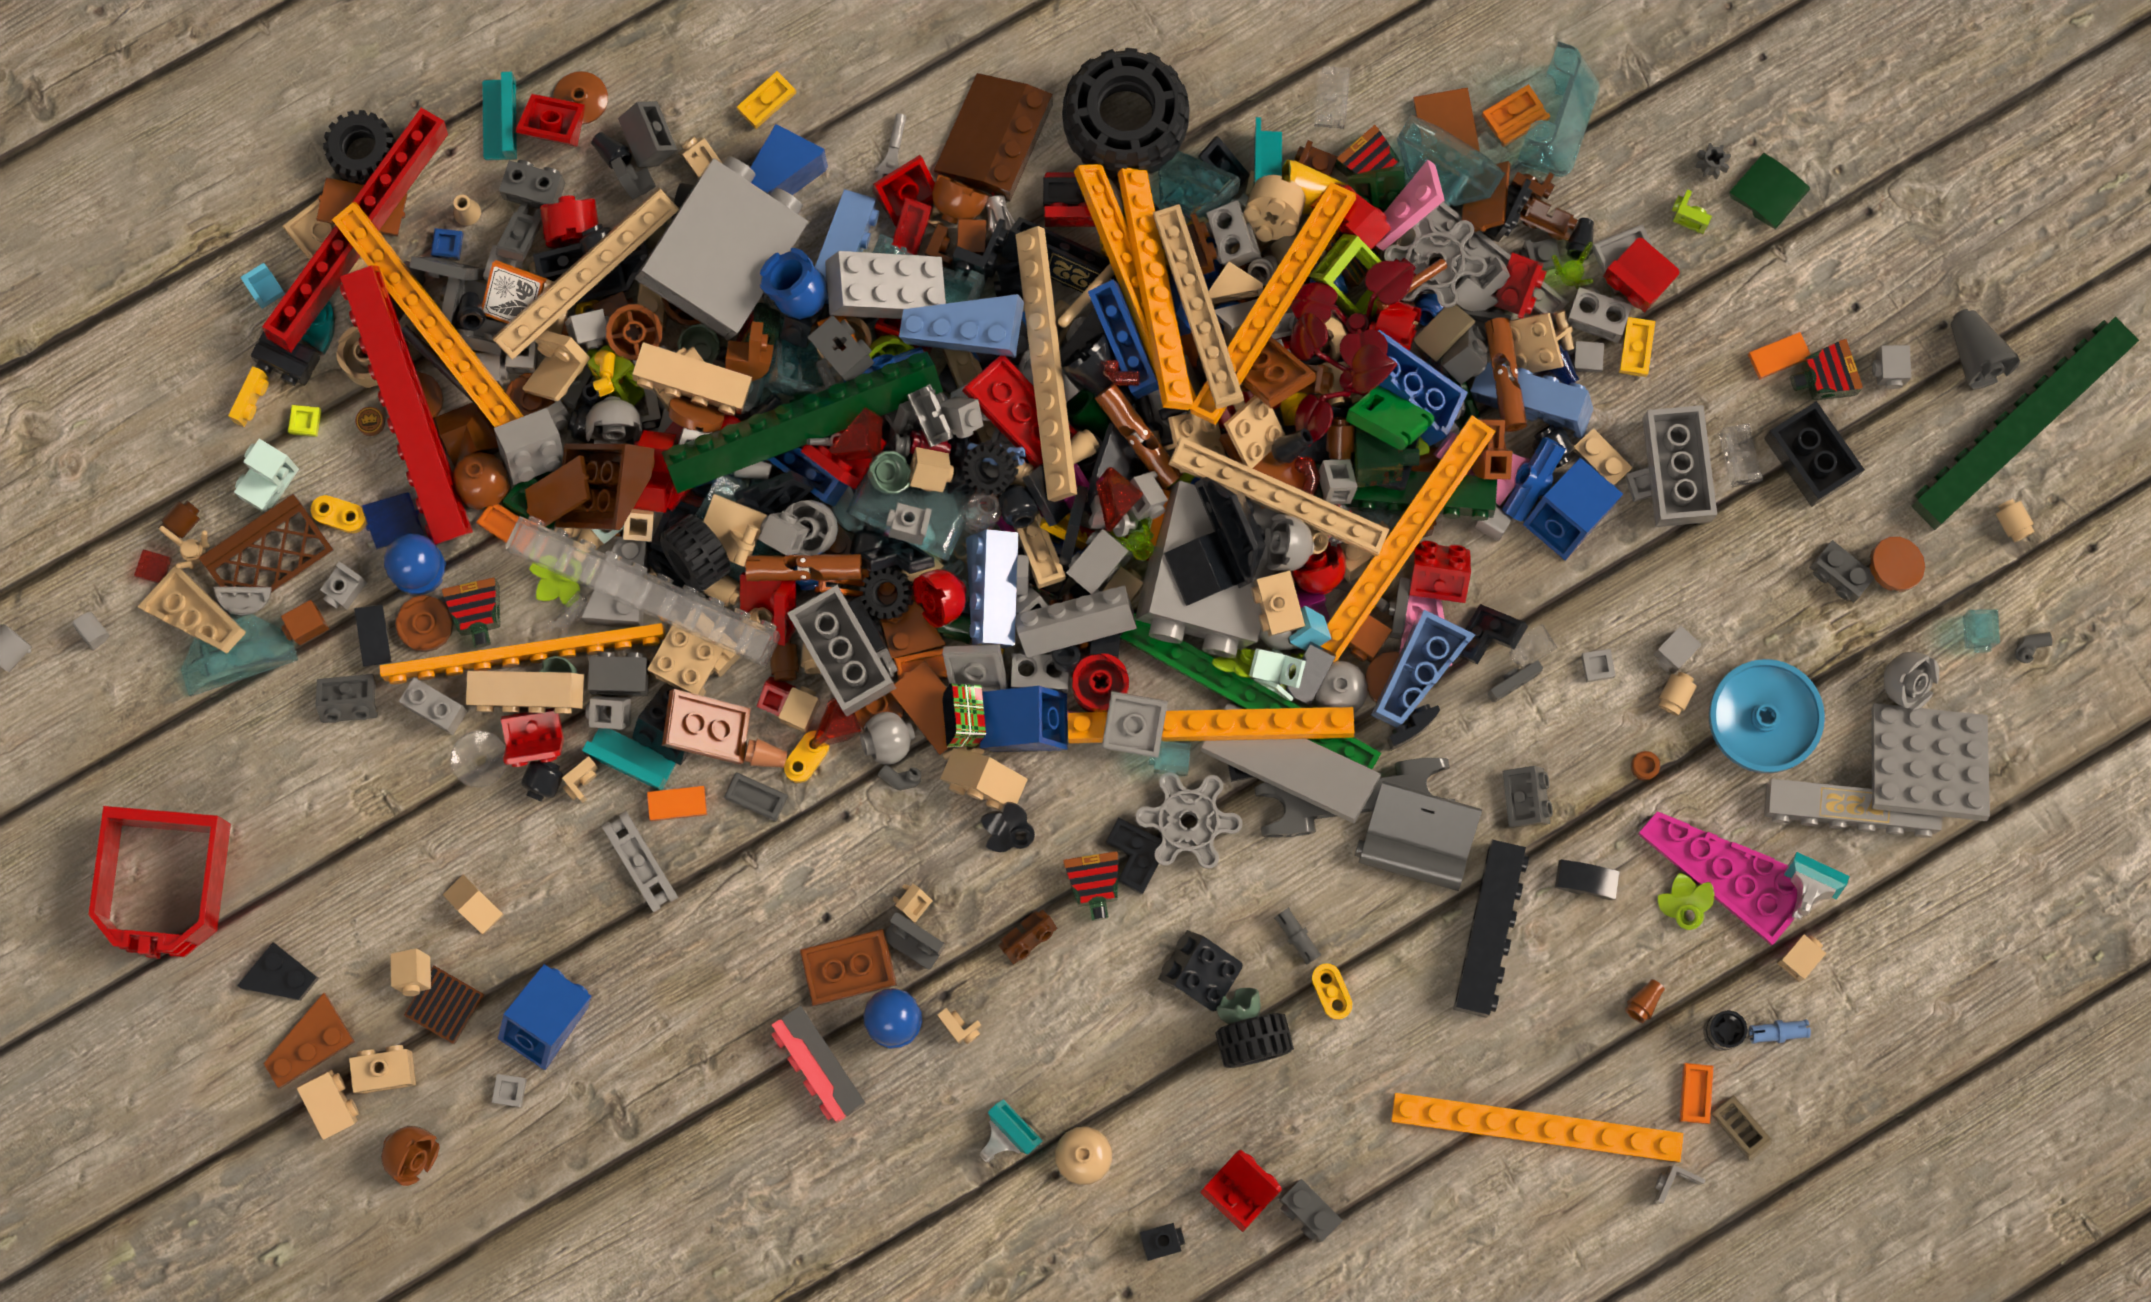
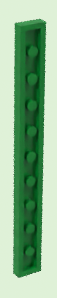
M1135 620L1137 628L1123 632L1120 637L1126 643L1243 709L1301 708L1249 677H1240L1235 671L1225 672L1216 668L1212 664L1215 658L1185 641H1182V643H1169L1150 637L1151 624ZM1356 738L1307 739L1370 769L1374 768L1381 755V752Z

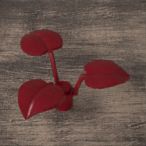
M1382 261L1373 265L1365 278L1367 289L1373 292L1370 296L1366 314L1355 313L1346 318L1339 308L1333 306L1338 298L1336 290L1328 284L1320 282L1303 285L1289 307L1297 319L1304 313H1312L1321 318L1324 323L1330 319L1331 311L1335 312L1343 325L1347 326L1348 335L1344 336L1341 340L1340 354L1345 363L1353 370V357L1365 345L1377 346L1387 355L1388 343L1384 335L1376 330L1369 329L1373 305L1377 297L1385 305H1392L1401 301L1412 285L1414 278L1413 267L1409 263L1397 261Z
M1304 313L1298 319L1291 335L1290 346L1293 355L1300 360L1307 361L1315 353L1319 358L1343 371L1339 379L1343 391L1323 394L1319 399L1317 396L1309 394L1302 399L1297 407L1295 414L1296 431L1302 429L1309 430L1314 443L1328 431L1333 420L1332 407L1328 402H1325L1327 399L1342 396L1350 397L1351 393L1362 396L1367 395L1389 376L1397 366V363L1379 347L1365 345L1353 357V370L1343 366L1319 350L1328 340V331L1323 320L1312 313Z

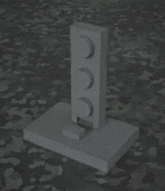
M412 256L409 268L428 272L427 276L436 278L448 276L447 285H444L441 290L440 300L443 302V314L456 329L466 280H484L483 274L485 269L436 257Z

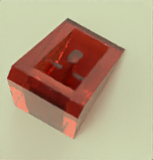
M865 407L828 450L844 461L874 458L881 453L882 418Z
M1108 467L1096 482L1106 531H1112L1143 496L1139 489L1113 467Z
M832 698L827 704L811 746L820 748L848 741L860 733L862 730L855 712L846 716L836 698Z

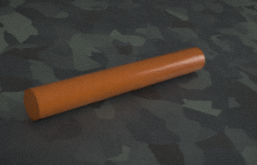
M1439 259L1415 275L1408 293L1447 268L1445 260ZM1380 300L1376 301V306L1381 311L1390 306L1383 304Z

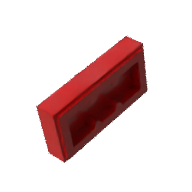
M909 197L905 198L889 251L901 255H918L933 209L932 205Z

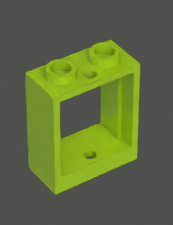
M1343 234L1311 273L1310 277L1315 282L1328 284L1335 289L1338 295L1337 306L1350 317L1355 313L1366 314L1370 296L1373 292L1367 290L1356 305H1354L1333 282L1354 256L1368 270L1376 263L1382 261L1358 236ZM1378 297L1375 299L1371 317L1377 312L1376 301L1379 300Z

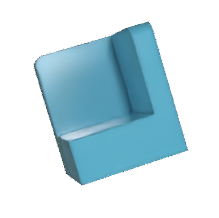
M265 263L260 264L240 277L262 309L285 295V292Z
M1307 606L1302 607L1301 612L1305 626L1297 629V632L1291 635L1289 639L1292 644L1306 651L1310 642L1321 646L1332 638L1325 617Z

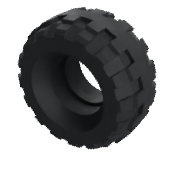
M1125 48V51L1116 52L1111 49L1101 52V56L1095 59L1090 58L1083 63L1080 70L1072 76L1067 85L1063 99L1062 120L1068 144L1073 153H1076L1081 158L1083 164L1102 165L1108 177L1114 178L1118 176L1117 173L1122 168L1147 170V173L1152 174L1160 170L1167 161H1171L1184 142L1189 124L1188 94L1185 85L1182 84L1178 73L1172 66L1166 65L1160 60L1159 56L1151 52L1144 54L1137 52L1136 48ZM1117 92H1134L1144 97L1150 103L1152 116L1141 128L1132 131H1120L1107 125L1101 118L1100 106L1102 102Z

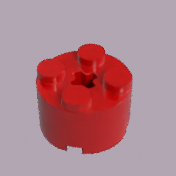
M568 195L559 197L558 203L541 205L540 212L546 246L557 249L569 246V244H577L583 237L582 232L599 225L595 199L575 200V196Z
M1400 301L1382 311L1377 308V314H1379L1377 323L1372 322L1369 329L1381 330L1410 351L1417 332L1415 330L1416 325L1413 323L1414 321H1420L1421 308Z
M1110 654L1087 656L1078 663L1074 670L1072 692L1078 705L1087 712H1108L1111 691L1128 694L1129 676L1126 667L1115 656ZM1103 679L1106 680V688H1096L1095 681L1101 682Z

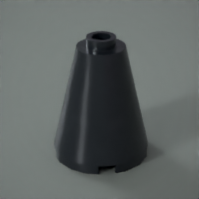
M1104 332L1086 341V346L1081 350H1075L1062 364L1064 373L1094 396H1097L1108 386L1115 383L1131 405L1136 402L1135 396L1130 392Z

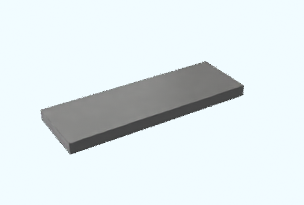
M1227 703L1224 710L1241 708ZM1307 739L1205 741L1201 747V752L1351 823L1356 822L1381 775Z

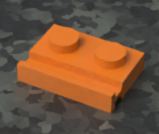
M1529 84L1482 112V117L1496 138H1499L1503 148L1547 122L1551 116L1545 111L1543 104Z

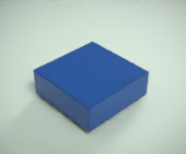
M435 228L431 256L460 260L463 232Z

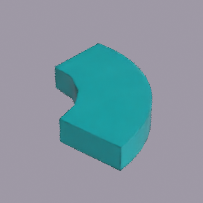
M330 300L301 338L324 355L331 344L335 329L334 312Z

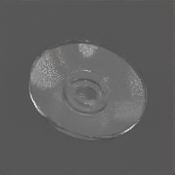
M473 731L467 733L455 743L450 757L452 770L455 776L468 786L486 787L492 785L501 778L506 770L507 765L503 761L506 747L496 735L490 732ZM479 756H484L486 762L481 766L477 765L476 759Z

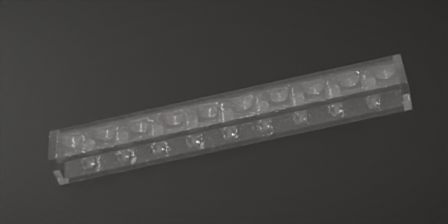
M529 516L528 519L519 517L505 545L509 553L765 668L767 667L781 638L774 624L765 620H761L760 623L750 619L751 615L738 608H735L734 612L724 608L725 603L714 597H709L706 600L698 596L699 591L687 585H684L683 588L677 587L672 584L673 580L665 575L658 573L657 577L648 574L646 573L648 570L646 567L635 562L628 565L622 562V557L608 550L605 554L595 550L596 545L587 540L581 539L580 542L569 538L570 534L557 527L552 531L544 527L545 523L533 516Z

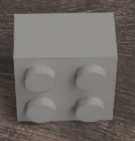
M547 408L494 428L501 459L514 485L529 481L533 477L548 471H555L562 466L563 448L560 435Z
M1102 529L1098 532L1096 530L1086 541L1088 547L1082 554L1078 552L1072 557L1071 564H1069L1070 569L1066 573L1090 594L1102 592L1121 567L1124 568L1136 553L1111 531Z

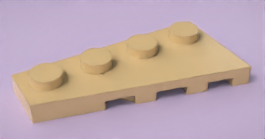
M175 566L138 606L141 610L225 653H228L246 633L182 569H176Z

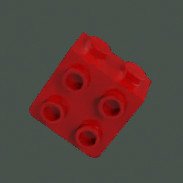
M1639 237L1617 261L1614 260L1603 277L1613 289L1619 290L1634 307L1641 309L1645 313L1678 277L1680 271L1644 238Z
M554 708L546 709L545 713L525 712L501 716L506 744L503 756L505 765L511 764L512 767H521L527 765L528 761L539 759L540 762H551L561 755L564 736L559 713H554Z
M1238 1150L1200 1193L1239 1230L1244 1232L1264 1208L1281 1192L1282 1188L1276 1178L1266 1173L1250 1154Z

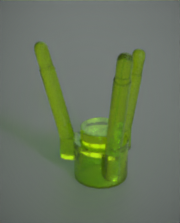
M1592 242L1587 244L1577 261H1568L1563 267H1561L1557 256L1552 255L1551 259L1556 269L1555 274L1560 275L1562 282L1567 286H1575L1578 289L1581 286L1593 283L1591 278L1582 280L1584 275L1583 263L1593 246Z
M1147 518L1141 520L1144 531L1133 532L1128 538L1117 537L1114 534L1113 528L1105 529L1122 543L1126 549H1129L1138 560L1145 561L1154 552V545L1150 541L1154 535L1150 531Z

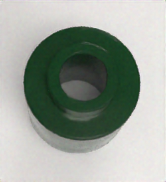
M961 613L958 619L952 623L939 627L938 632L943 633V637L970 644L972 640L970 637L971 616Z

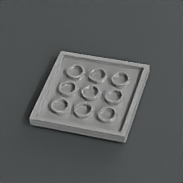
M1874 703L1872 706V809L1987 821L1990 817L1988 715L1925 708L1912 710L1902 706Z

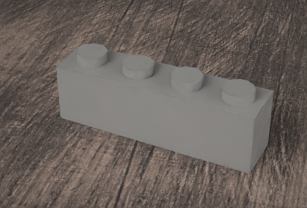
M1125 585L1016 615L1018 635L1027 658L1137 628L1133 607Z

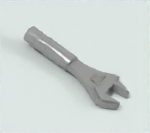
M897 113L895 116L888 153L884 161L875 169V172L878 173V180L899 168L898 152L907 117L904 114Z

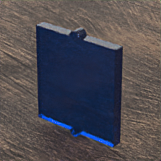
M409 492L361 506L367 522L366 530L370 531L376 550L388 547L396 537L402 535L420 534L424 536L418 519L419 511L415 510Z

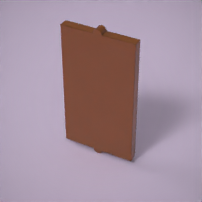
M1509 161L1491 166L1487 164L1484 168L1473 170L1474 175L1465 185L1462 220L1471 222L1474 226V232L1480 230L1484 232L1488 228L1505 224L1511 166Z
M326 177L323 193L318 197L320 205L316 220L335 224L332 219L353 202L364 185ZM407 193L379 230L381 234L398 237L401 221L405 218L404 209Z
M579 455L525 490L528 505L527 513H529L532 532H538L591 499L588 484L589 475L586 472L584 456Z
M924 660L912 671L905 672L903 674L904 677L894 684L896 689L890 693L937 753L941 755L950 748L946 746L942 703L946 686Z

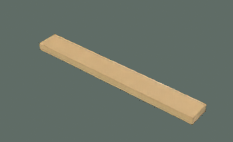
M659 187L492 337L493 340L513 360L671 218L679 208Z
M1180 204L1153 212L1155 223L1216 409L1242 402L1244 397Z
M1182 437L1179 438L1168 464L1200 479L1209 477L1244 493L1245 498L1279 514L1301 519L1308 527L1376 557L1379 555L1389 531L1388 528Z

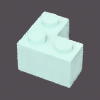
M258 439L256 444H251L244 457L246 459L244 463L249 470L237 480L234 493L243 501L265 513L276 505L299 468L286 454Z

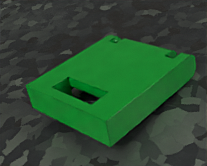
M1378 385L1349 409L1346 421L1389 445L1403 450L1433 424L1434 416ZM1373 405V409L1371 411L1367 410L1370 406Z

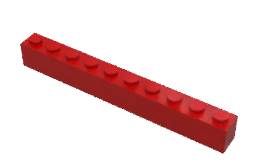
M422 107L353 200V202L359 205L378 231L448 136L445 121ZM336 225L262 326L267 339L290 353L342 283L340 276L348 274L360 258L358 252Z
M370 265L340 276L342 282L340 284L341 294L345 300L349 301L351 307L349 316L352 324L358 327L360 332V347L364 354L367 353L371 364L368 365L369 373L374 381L377 380L380 389L378 391V398L381 405L387 408L389 414L387 423L390 431L396 434L398 439L397 452L401 460H405L409 470L406 471L407 480L411 487H415L418 496L416 498V505L419 512L425 515L427 521L425 530L428 538L431 541L433 540L436 545L473 533L463 502L453 487L451 468L379 266Z

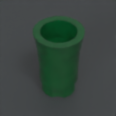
M1083 389L1066 403L1068 421L1082 431L1085 429L1089 430L1092 434L1098 436L1103 443L1111 420L1095 400L1096 396L1087 389Z

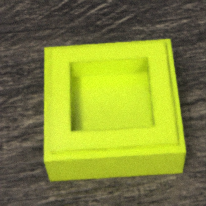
M292 405L288 433L317 437L321 409L319 407Z

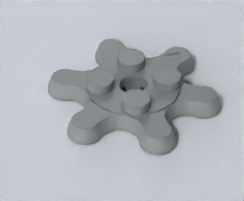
M1426 215L1413 226L1416 233L1414 242L1406 247L1399 245L1389 246L1385 250L1384 258L1386 261H1394L1395 258L1400 261L1403 258L1407 259L1416 267L1414 271L1416 275L1429 267L1428 263L1432 258L1441 257L1447 263V268L1408 293L1402 301L1410 302L1420 292L1432 290L1437 294L1438 302L1441 306L1452 308L1459 299L1455 288L1457 280L1464 276L1481 277L1487 270V263L1483 258L1469 256L1464 251L1465 243L1474 234V226L1471 222L1462 220L1457 222L1450 231L1439 232L1434 228L1431 217Z
M1173 772L1164 773L1159 781L1160 788L1165 794L1164 803L1156 808L1142 807L1135 816L1138 825L1144 828H1156L1162 834V843L1155 851L1156 861L1163 866H1168L1174 862L1180 852L1190 851L1195 854L1201 867L1206 869L1214 868L1219 861V855L1213 846L1214 838L1221 833L1236 834L1241 830L1243 824L1239 815L1223 813L1216 806V798L1223 789L1222 780L1215 775H1210L1203 780L1199 788L1189 790L1182 785L1177 774ZM1186 814L1193 815L1197 820L1196 826L1190 829L1184 827L1180 821L1182 816Z

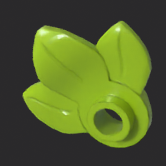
M546 556L536 560L530 566L529 570L541 578L536 590L537 600L551 601L560 597L562 603L568 607L578 599L580 594L578 581L582 577L583 568L577 559L566 556L558 560L554 557ZM567 565L574 568V573L571 576H566L563 573V569Z
M1244 648L1240 651L1237 649L1235 658L1218 657L1213 659L1212 664L1222 671H1235L1240 677H1251L1249 674L1255 650Z
M1679 873L1676 876L1671 894L1658 895V904L1661 911L1666 916L1675 918L1677 924L1686 930L1698 928L1703 923L1704 912L1710 909L1714 902V888L1711 882L1703 883L1697 887L1696 883L1683 873ZM1688 910H1692L1695 914V918L1692 921L1686 918Z

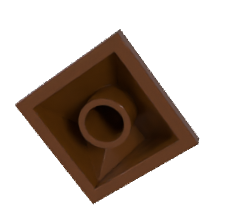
M473 402L435 417L440 436L454 467L463 457L471 453L486 452L494 454L499 452L494 432L495 427Z

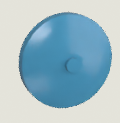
M1754 660L1733 669L1718 684L1709 706V725L1719 749L1733 763L1757 773H1778L1797 766L1814 751L1824 729V706L1816 686L1799 669L1777 660Z

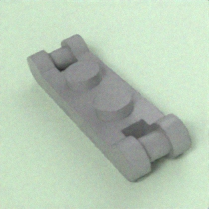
M625 811L619 815V819L612 823L608 821L602 825V828L653 912H656L661 908L660 905L668 900L672 902L678 896L629 814ZM626 827L629 834L619 839L617 832ZM660 883L663 891L654 896L650 889Z

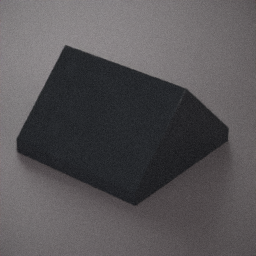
M1216 532L1196 538L1164 553L1186 606L1238 585Z

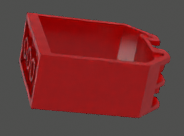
M103 806L88 915L114 947L154 959H160L161 953H167L169 956L186 957L217 932L231 823L217 815ZM122 826L210 833L199 920L182 935L120 930L111 922L110 912Z

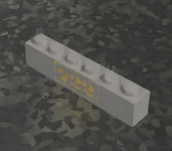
M1771 779L1766 783L1764 817H1772V822L1789 823V819L1801 820L1800 824L1805 826H1818V822L1829 823V827L1834 829H1846L1847 825L1858 826V831L1874 832L1875 828L1886 829V833L1892 835H1903L1904 831L1915 832V836L1921 838H1931L1932 834H1936L1942 828V816L1872 809V789Z

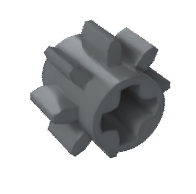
M1709 143L1706 149L1707 152L1699 150L1697 156L1702 160L1698 161L1695 167L1702 169L1704 178L1707 175H1713L1715 179H1718L1720 170L1727 173L1729 165L1724 162L1729 161L1731 154H1725L1723 151L1724 145L1713 147Z

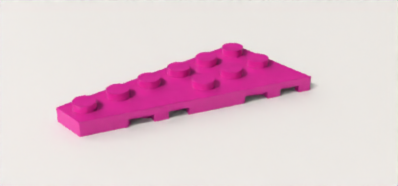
M1658 811L1638 833L1641 838L1684 874L1689 876L1696 884L1701 885L1711 882L1714 888V899L1770 946L1777 941L1795 919L1792 914L1797 902V889L1791 882V878L1784 876L1786 864L1735 842L1724 840L1713 833L1692 827L1688 823Z

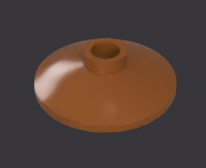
M579 71L566 75L558 82L553 93V98L585 104L582 125L597 120L604 113L608 104V92L604 83L599 77L589 72ZM578 91L584 92L581 98H576L574 95Z

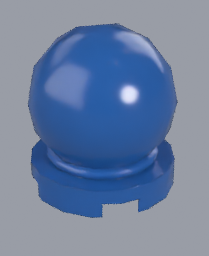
M790 248L791 252H786L782 255L778 252L773 254L760 270L762 276L760 288L771 300H774L777 308L788 317L796 319L812 317L822 310L828 297L827 283L824 275L813 266L811 259L802 250L797 248Z
M406 534L396 537L387 547L384 555V568L388 577L402 592L418 594L419 596L433 592L443 581L446 562L442 552L429 538L420 534Z
M897 988L884 989L874 994L867 1002L863 1013L864 1026L870 1037L879 1045L889 1049L902 1048L912 1043L922 1027V1012L916 1000L908 992Z

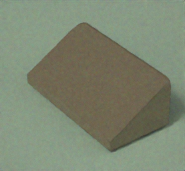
M1458 305L1452 308L1444 307L1414 338L1413 342L1424 354L1437 362L1475 321Z

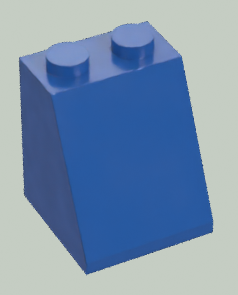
M775 124L750 167L756 174L751 183L769 195L774 188L782 189L794 195L827 170L828 163L825 149Z
M1579 458L1544 495L1523 525L1566 561L1614 507L1623 493L1594 470L1591 465Z
M1042 686L982 692L986 735L980 743V749L992 752L1068 750L1067 694Z
M544 964L503 1014L498 1039L543 1070H546L587 1011L591 995L583 986L573 984L567 980L558 969L550 968Z

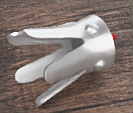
M992 192V197L988 198L985 204L988 212V231L991 228L993 234L1000 218L1005 220L1006 229L1010 230L1012 228L1010 220L1013 224H1015V221L1006 207L1005 196H995L994 192Z

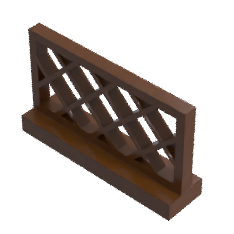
M292 494L203 554L199 559L220 587H227L225 583L232 584V587H237V585L263 587L258 586L260 569L276 572L275 582L270 586L272 588L271 593H273L333 552L334 549L307 513L297 496ZM298 513H301L306 520L304 533L288 530L290 519ZM285 523L284 529L278 528L279 526ZM309 526L316 535L308 534ZM270 532L283 533L281 549L265 546L266 537ZM287 534L303 536L301 552L285 550ZM307 537L319 539L325 549L316 555L306 554ZM260 539H262L261 546L254 544ZM248 547L260 549L257 565L241 562L243 551ZM264 550L280 552L277 569L261 566ZM284 553L300 556L298 567L293 571L281 569ZM238 555L237 562L231 561L232 558ZM304 557L311 558L305 563H303ZM225 563L236 565L234 580L222 579L216 569ZM240 566L256 568L253 585L238 582ZM280 573L287 574L279 580Z

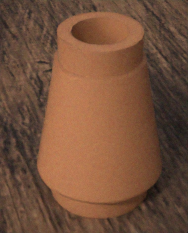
M758 738L756 741L749 739L744 761L749 762L750 766L784 768L787 751H783Z

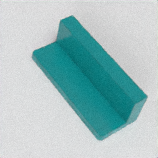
M512 71L501 72V80H484L482 82L483 157L486 161L517 159L516 79Z
M1256 117L1253 186L1258 179L1264 176H1282V132L1261 131V117Z
M598 728L592 742L587 741L582 750L586 756L659 791L663 790L676 765L675 762L667 760L656 751L607 728Z

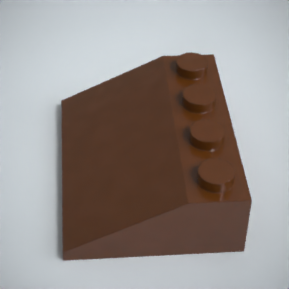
M977 73L934 168V172L991 195L994 192L995 196H1005V200L1010 202L1053 106V94L1026 83Z
M565 443L562 466L579 455L584 456L586 472L589 475L588 484L591 499L557 519L555 527L621 530L651 478L655 464L654 448L630 444Z

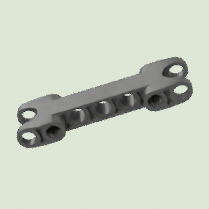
M1417 758L1396 762V776L1380 778L1361 813L1374 810L1382 781L1432 795L1427 788V779L1433 774L1449 769V760L1447 758ZM1267 782L1254 787L1257 797L1275 798L1284 807V816L1279 821L1261 827L1262 837L1289 838L1313 834L1316 832L1315 819L1337 816Z

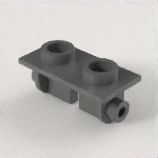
M931 384L908 394L907 397L929 446L933 447L953 438V429H950L935 396L936 391L932 389Z

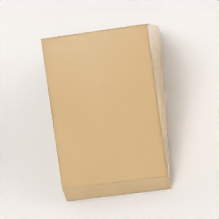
M1228 262L1208 292L1212 304L1216 305L1260 296L1263 292V285L1256 278Z
M464 874L443 894L455 909L483 935L504 915Z

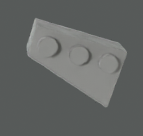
M618 536L583 613L582 619L586 624L619 627L643 626L646 595L645 578L648 574L647 557L650 553L648 541L623 540V537Z

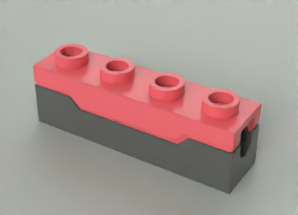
M801 1005L782 1017L781 1020L772 1024L775 1032L771 1034L780 1049L786 1046L791 1054L787 1058L796 1073L802 1070L807 1078L803 1082L812 1097L818 1094L823 1102L819 1108L828 1121L834 1118L838 1123L866 1104Z

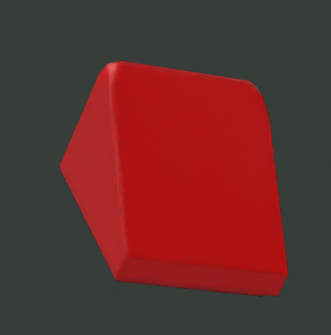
M771 676L764 683L756 707L779 716L792 687H796L786 682H776L774 677Z

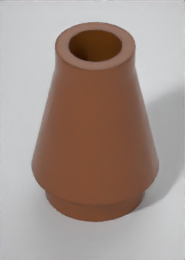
M1651 979L1646 986L1627 1001L1626 1013L1640 1023H1644L1646 1019H1651L1657 1003L1665 991L1663 985Z

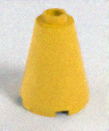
M1287 159L1282 165V180L1289 183L1291 180L1296 182L1305 194L1306 200L1302 214L1312 213L1313 209L1310 206L1327 189L1331 182L1341 185L1346 184L1295 160Z

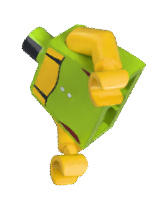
M608 345L603 346L600 350L596 348L590 349L586 353L590 357L587 365L596 379L593 382V386L596 391H599L600 397L611 394L634 406L645 396L644 388L638 386L637 381L633 380L632 374L635 366L628 359L623 358V356H617Z

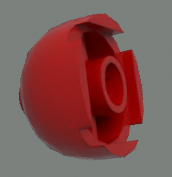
M1329 541L1325 551L1319 554H1312L1301 568L1292 571L1291 575L1296 585L1306 592L1327 594L1337 587L1344 579L1346 571V559L1339 544H1337V547L1331 546Z
M942 569L922 573L914 579L913 592L917 605L922 603L925 612L921 614L930 625L939 628L958 619L965 608V595L967 593L966 586L962 580L958 579L951 572Z

